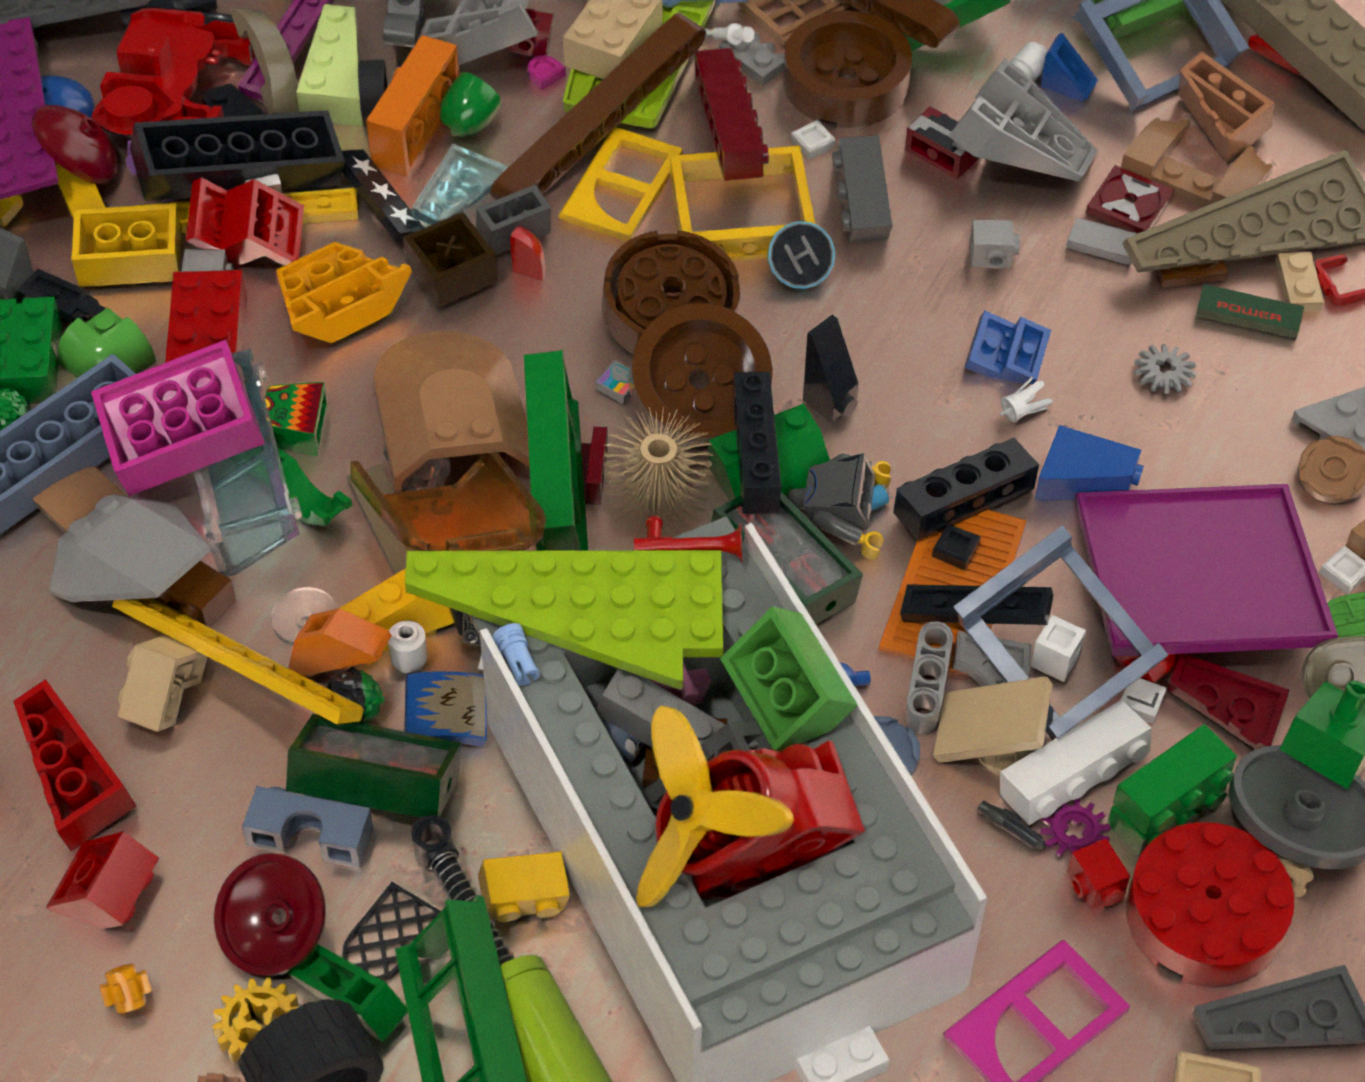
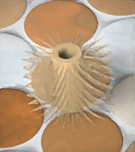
M662 411L660 434H658L657 413L655 429L652 420L654 434L652 427L651 435L649 425L646 423L645 426L643 421L642 425L645 433L647 431L649 434L647 437L642 429L640 431L637 426H634L636 432L638 431L644 440L641 437L639 439L636 434L634 435L632 432H628L624 428L622 429L641 444L632 442L629 439H623V436L613 435V437L627 441L635 448L615 445L613 443L609 445L610 447L622 448L630 453L620 455L613 452L608 454L609 452H607L604 456H619L628 461L624 463H618L617 461L609 463L607 461L603 465L612 468L611 466L619 465L628 470L623 472L617 470L610 472L608 470L603 474L609 477L623 475L627 479L622 481L608 479L607 482L603 483L608 486H615L621 483L628 487L620 490L603 489V491L610 494L612 492H628L625 497L610 499L611 502L635 498L632 502L615 508L616 510L623 509L626 506L629 507L630 505L632 507L637 502L634 509L628 512L629 514L631 512L633 514L639 506H643L638 515H641L645 509L647 514H645L644 521L645 519L647 520V517H650L651 510L652 516H654L655 510H657V516L661 519L663 517L664 521V511L666 521L669 518L673 525L670 514H667L668 508L673 517L675 515L678 520L680 519L683 523L685 522L671 509L670 504L677 509L679 508L684 514L691 515L678 507L673 501L686 504L692 510H697L699 507L682 501L680 497L694 499L697 502L700 500L703 502L705 498H695L687 495L684 491L691 492V490H694L697 493L701 491L703 494L710 491V489L706 488L694 489L686 484L691 482L699 484L701 482V484L705 485L710 480L703 477L707 475L705 470L700 469L696 471L688 468V466L701 464L710 467L712 463L704 460L695 462V460L692 461V459L689 460L687 458L696 455L713 456V454L706 451L701 453L684 452L693 447L712 444L705 442L706 444L698 443L694 446L680 447L683 443L700 437L699 435L692 436L689 439L686 438L684 441L682 439L679 443H675L678 438L680 439L681 436L687 433L686 431L684 433L681 432L677 438L675 436L672 439V436L681 425L677 429L675 428L670 435L668 430L671 423L670 425L668 424V427L666 424L664 434H662ZM697 473L702 477L699 480H694L687 475Z

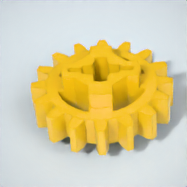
M251 978L248 983L249 988L243 990L241 986L235 984L233 986L235 992L233 997L227 995L220 997L224 1009H214L213 1014L217 1023L212 1025L215 1037L218 1038L219 1049L221 1052L228 1050L230 1061L235 1062L241 1057L248 1042L254 1038L256 1033L263 1029L261 1024L266 1027L274 1019L294 1008H298V998L295 993L288 995L286 984L282 983L274 989L271 978H266L262 986H257L254 978Z

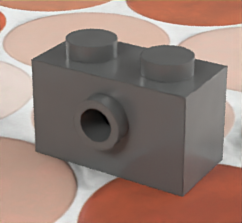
M536 185L476 208V229L496 255L511 249L510 235L519 226L531 231L537 238L550 234L551 207Z

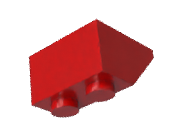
M124 831L84 841L46 908L53 913L100 929L123 925L133 916L136 910L135 902L141 891L151 883L154 877L153 869L159 857Z

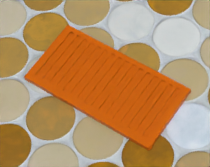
M986 510L954 524L953 526L981 537L980 545L966 570L932 557L933 548L944 529L918 540L878 650L914 660L920 630L929 622H903L900 612L907 584L983 585L1014 562L1027 520ZM944 623L953 633L948 671L969 676L964 672L953 669L956 635L958 631H966L960 623ZM986 624L991 630L993 624ZM938 643L928 644L929 646L934 648L942 647V645Z

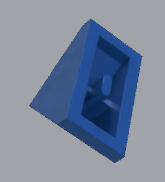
M1060 33L1056 36L1045 55L1040 87L1081 102L1085 101L1098 79L1065 35Z

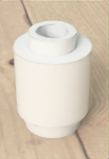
M1028 42L1009 62L1034 82L1043 72L1047 49L1039 43Z
M398 622L389 630L392 635L388 641L390 659L393 666L399 671L412 674L418 672L428 658L425 631L416 622Z

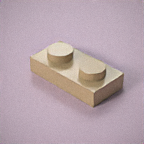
M1278 253L1276 266L1285 302L1304 306L1303 312L1322 311L1324 299L1312 253Z

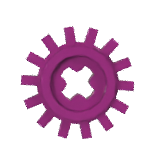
M1075 799L1074 806H1068L1065 803L1061 806V810L1056 809L1052 814L1053 818H1041V821L1050 828H1040V834L1049 837L1053 836V838L1045 841L1047 847L1060 845L1056 851L1057 856L1060 857L1069 849L1071 858L1072 852L1105 838L1108 841L1110 840V837L1101 835V833L1111 830L1110 824L1100 825L1099 823L1106 815L1103 811L1094 815L1092 813L1095 806L1093 803L1090 802L1087 808L1080 806L1081 799ZM1069 823H1072L1075 827L1080 825L1084 827L1081 834L1082 838L1066 834Z

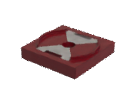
M1115 165L1087 205L1085 214L1125 231L1138 234L1153 228L1173 198L1174 189Z

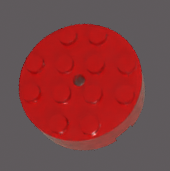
M1188 823L1163 832L1153 839L1141 853L1127 893L1126 918L1129 930L1138 948L1156 967L1161 963L1170 970L1183 975V982L1197 986H1233L1248 981L1263 972L1280 950L1294 914V890L1288 872L1280 859L1272 850L1260 843L1251 834L1220 823Z

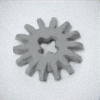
M1166 344L1161 345V352L1151 345L1148 348L1150 352L1140 351L1139 356L1142 358L1135 359L1134 365L1141 366L1134 371L1135 375H1144L1140 383L1144 385L1149 382L1152 384L1150 390L1154 392L1157 388H1162L1164 394H1169V389L1175 388L1177 393L1182 392L1180 384L1182 383L1190 387L1192 382L1188 377L1194 379L1196 377V373L1191 370L1196 368L1195 362L1186 361L1190 358V355L1183 353L1176 356L1179 352V347H1175L1171 353H1168ZM1165 362L1170 363L1173 371L1168 370L1166 373L1160 372L1159 365H1164Z

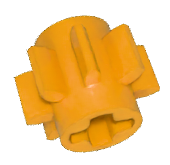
M129 963L104 973L107 983L100 984L99 990L105 1007L114 1005L116 1012L120 1014L138 1009L147 1003L144 994L152 992L146 970L137 972L135 964Z

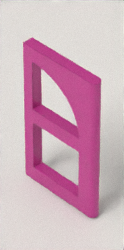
M1062 939L945 1030L943 1036L986 1082H1013L1000 1062L995 1044L997 1024L1004 1013L1011 1008L1053 1052L1017 1082H1042L1129 1012L1130 1005ZM1061 967H1064L1106 1009L1070 1039L1026 996Z

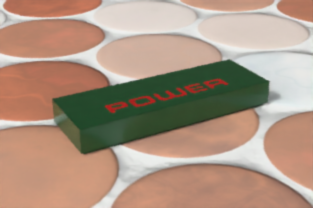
M1203 284L1196 316L1297 339L1304 306Z

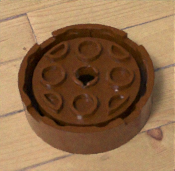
M834 11L815 16L799 25L787 41L783 77L785 93L789 101L799 112L814 121H819L821 118L837 122V127L842 128L864 127L876 124L892 116L903 105L910 85L911 47L906 37L894 25L868 13ZM843 73L844 76H850L853 79L848 80L844 77H841V74Z
M656 230L638 235L624 243L613 254L605 270L602 294V315L605 325L616 342L633 354L639 337L645 328L656 317L674 307L690 303H709L728 308L737 313L741 294L738 271L730 257L719 246L697 234L680 230L677 231V234H658ZM666 285H676L681 289V293L667 292L665 294L663 287Z
M709 303L680 305L656 317L639 337L628 373L632 405L644 425L646 426L647 423L650 431L652 427L653 433L652 420L655 429L657 413L658 434H660L663 411L662 434H664L668 420V424L670 425L671 423L668 430L670 435L677 425L678 427L681 424L683 425L681 430L679 428L675 432L672 439H674L677 433L679 435L688 428H693L681 436L677 443L682 439L684 441L688 437L691 438L695 434H701L702 436L687 441L688 443L684 447L700 442L706 444L705 442L708 443L709 439L735 430L732 403L734 372L770 371L772 385L773 368L765 341L757 329L744 317L728 308ZM695 373H704L708 385L705 388L697 389L690 384L689 376ZM708 445L697 446L690 449L699 450V448H708Z

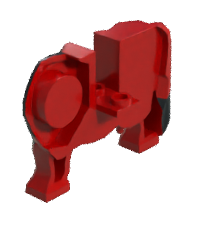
M142 8L130 15L131 22L116 51L120 73L106 71L100 83L102 99L95 107L91 118L103 130L113 135L132 138L134 123L224 117L221 106L210 108L207 105L190 102L189 99L196 90L198 72L205 68L207 64L215 65L218 63V60L235 58L244 65L251 66L255 60L256 55L250 40L239 37L232 16L229 14L160 8Z

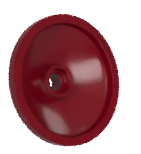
M44 105L33 114L31 121L32 129L38 142L60 166L73 175L92 183H107L115 177L119 167L116 151L106 132L94 119L80 111L62 105Z
M268 853L257 855L244 861L224 881L216 899L214 929L221 950L231 963L250 974L275 976L293 970L309 957L320 940L326 916L323 890L314 873L304 863L293 857ZM285 910L286 918L285 921L281 923L280 914L282 913V911Z

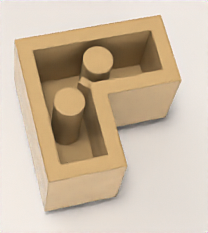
M167 635L136 644L127 659L129 671L126 683L122 686L118 695L120 707L117 717L157 732L175 725L183 691L186 688L201 683L207 656Z

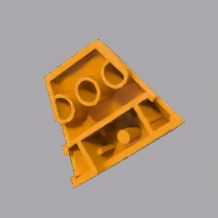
M332 242L277 269L276 272L293 331L334 343L390 315L412 270L409 265L401 264L399 267L390 265L387 258L379 257L374 260L365 257V253L362 250Z

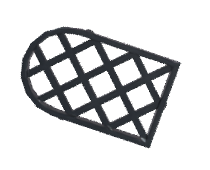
M391 882L348 935L343 945L342 958L348 961L347 953L360 951L362 962L354 965L361 969L363 968L367 972L368 967L383 965L384 974L376 977L383 981L392 979L399 973L398 964L390 971L388 964L397 962L396 956L387 958L385 946L399 943L400 947L405 946V942L413 941L423 931L421 921L432 920L441 911L394 882ZM396 892L409 900L398 902ZM392 893L393 903L382 905V903ZM414 905L415 917L400 919L399 908ZM419 906L431 914L420 915ZM394 909L396 920L381 923L379 911ZM375 913L376 924L366 925ZM417 922L418 934L403 936L402 925ZM397 926L399 937L384 940L382 929ZM377 930L379 941L364 944L362 932ZM358 935L359 945L350 946L353 939ZM380 947L382 959L367 961L365 950Z

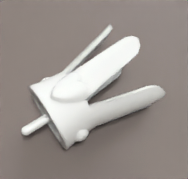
M1031 377L1014 394L1002 398L1001 407L1003 412L1000 413V416L1006 415L1011 422L1015 423L1027 414L1046 410V406L1053 403L1052 399L1047 398L1029 403L1035 398V393L1043 388L1044 381H1037L1023 390L1033 379Z

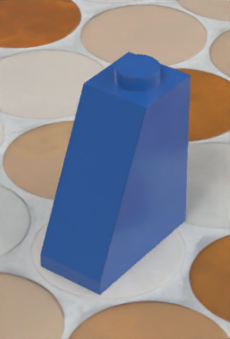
M1059 425L1038 478L1035 499L1040 501L1075 500V494L1080 492L1130 490L1132 484L1139 485L1144 465L1138 464L1142 450Z

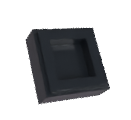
M947 524L933 548L932 557L966 570L980 545L981 537Z

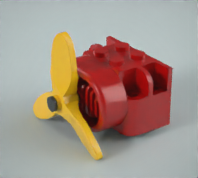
M660 706L656 709L651 722L652 744L659 775L667 791L659 804L656 814L655 833L657 845L649 857L638 885L636 895L638 907L648 908L657 904L675 883L680 873L692 876L700 899L723 901L815 861L865 832L833 741L828 740L815 749L808 745L794 744L783 751L764 748L748 751L730 750L706 761L698 738L685 716L677 709Z

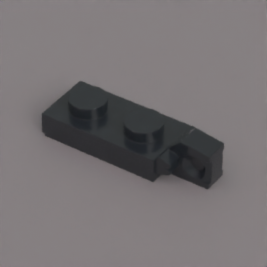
M37 269L16 291L19 300L22 301L23 298L55 297L60 318L71 323L78 317L86 323L106 309L99 305L98 300L92 297L90 291L40 269Z

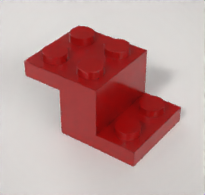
M201 177L192 182L186 241L203 250H225L228 262L233 263L237 267L262 256H266L285 266L299 259L304 205L255 179L227 191Z

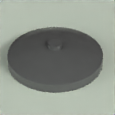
M1281 745L1262 747L1242 758L1229 784V799L1239 821L1260 843L1289 860L1315 868L1345 869L1365 862V782L1359 776L1346 789L1279 750Z

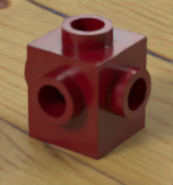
M525 9L538 34L535 37L511 45L509 51L522 55L547 56L554 14L534 9Z

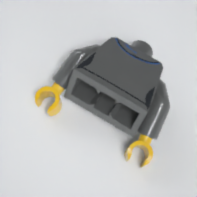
M842 453L828 462L812 466L808 471L806 487L790 489L788 499L799 510L805 509L809 519L817 528L853 545H856V543L861 544L862 555L867 559L875 560L880 554V550L877 547H882L884 542L883 536L876 531L869 532L866 535L862 532L869 527L874 486L878 484L886 485L885 489L890 486L892 480L890 475L891 466L887 461H879L873 466L865 453L853 456Z

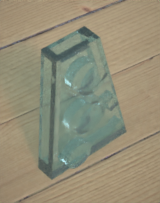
M453 144L413 205L411 217L433 225L460 212H465L490 193L492 184L508 166Z

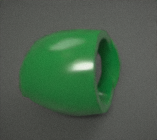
M462 72L444 94L440 105V119L453 136L476 135L495 118L502 106V101L496 91L482 79L471 73Z

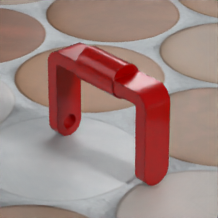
M1345 254L1319 259L1315 262L1320 288L1335 306L1365 300V289L1339 294L1334 282L1328 273L1325 272L1326 269L1346 264L1348 258Z

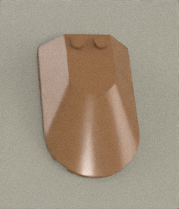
M434 331L417 334L401 340L381 356L375 368L374 387L394 491H402L404 479L429 459L506 452L527 465L530 476L527 421L512 365L498 347L474 335L453 331Z

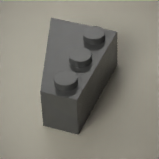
M879 135L840 138L837 151H832V164L836 179L837 198L842 206V231H847L849 243L889 239L892 219Z

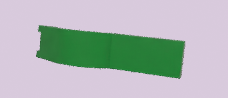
M263 437L265 444L229 457L231 461L270 488L282 505L297 519L306 524L326 526L331 522L332 518L344 509H349L353 506L352 500L339 490L333 494V498L319 491L303 473L296 459L265 437Z

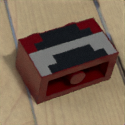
M931 106L907 127L905 151L957 180L979 159V157L973 156L968 151L961 150L954 140L949 137L958 121Z

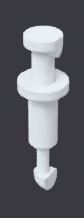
M732 23L727 28L716 27L713 31L706 29V38L713 36L716 40H726L731 45H738L741 41L745 43L751 42L754 39V30L751 27L742 28L741 25Z

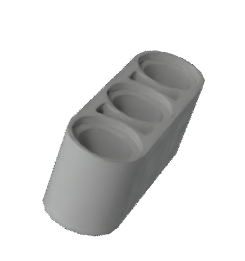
M941 622L925 624L921 628L918 637L905 715L907 726L917 734L933 732L940 720L953 642L951 629ZM938 643L942 645V647L934 648L929 646L928 644ZM931 675L936 679L928 681L923 679L922 676ZM926 708L931 712L928 714L918 713L916 709Z

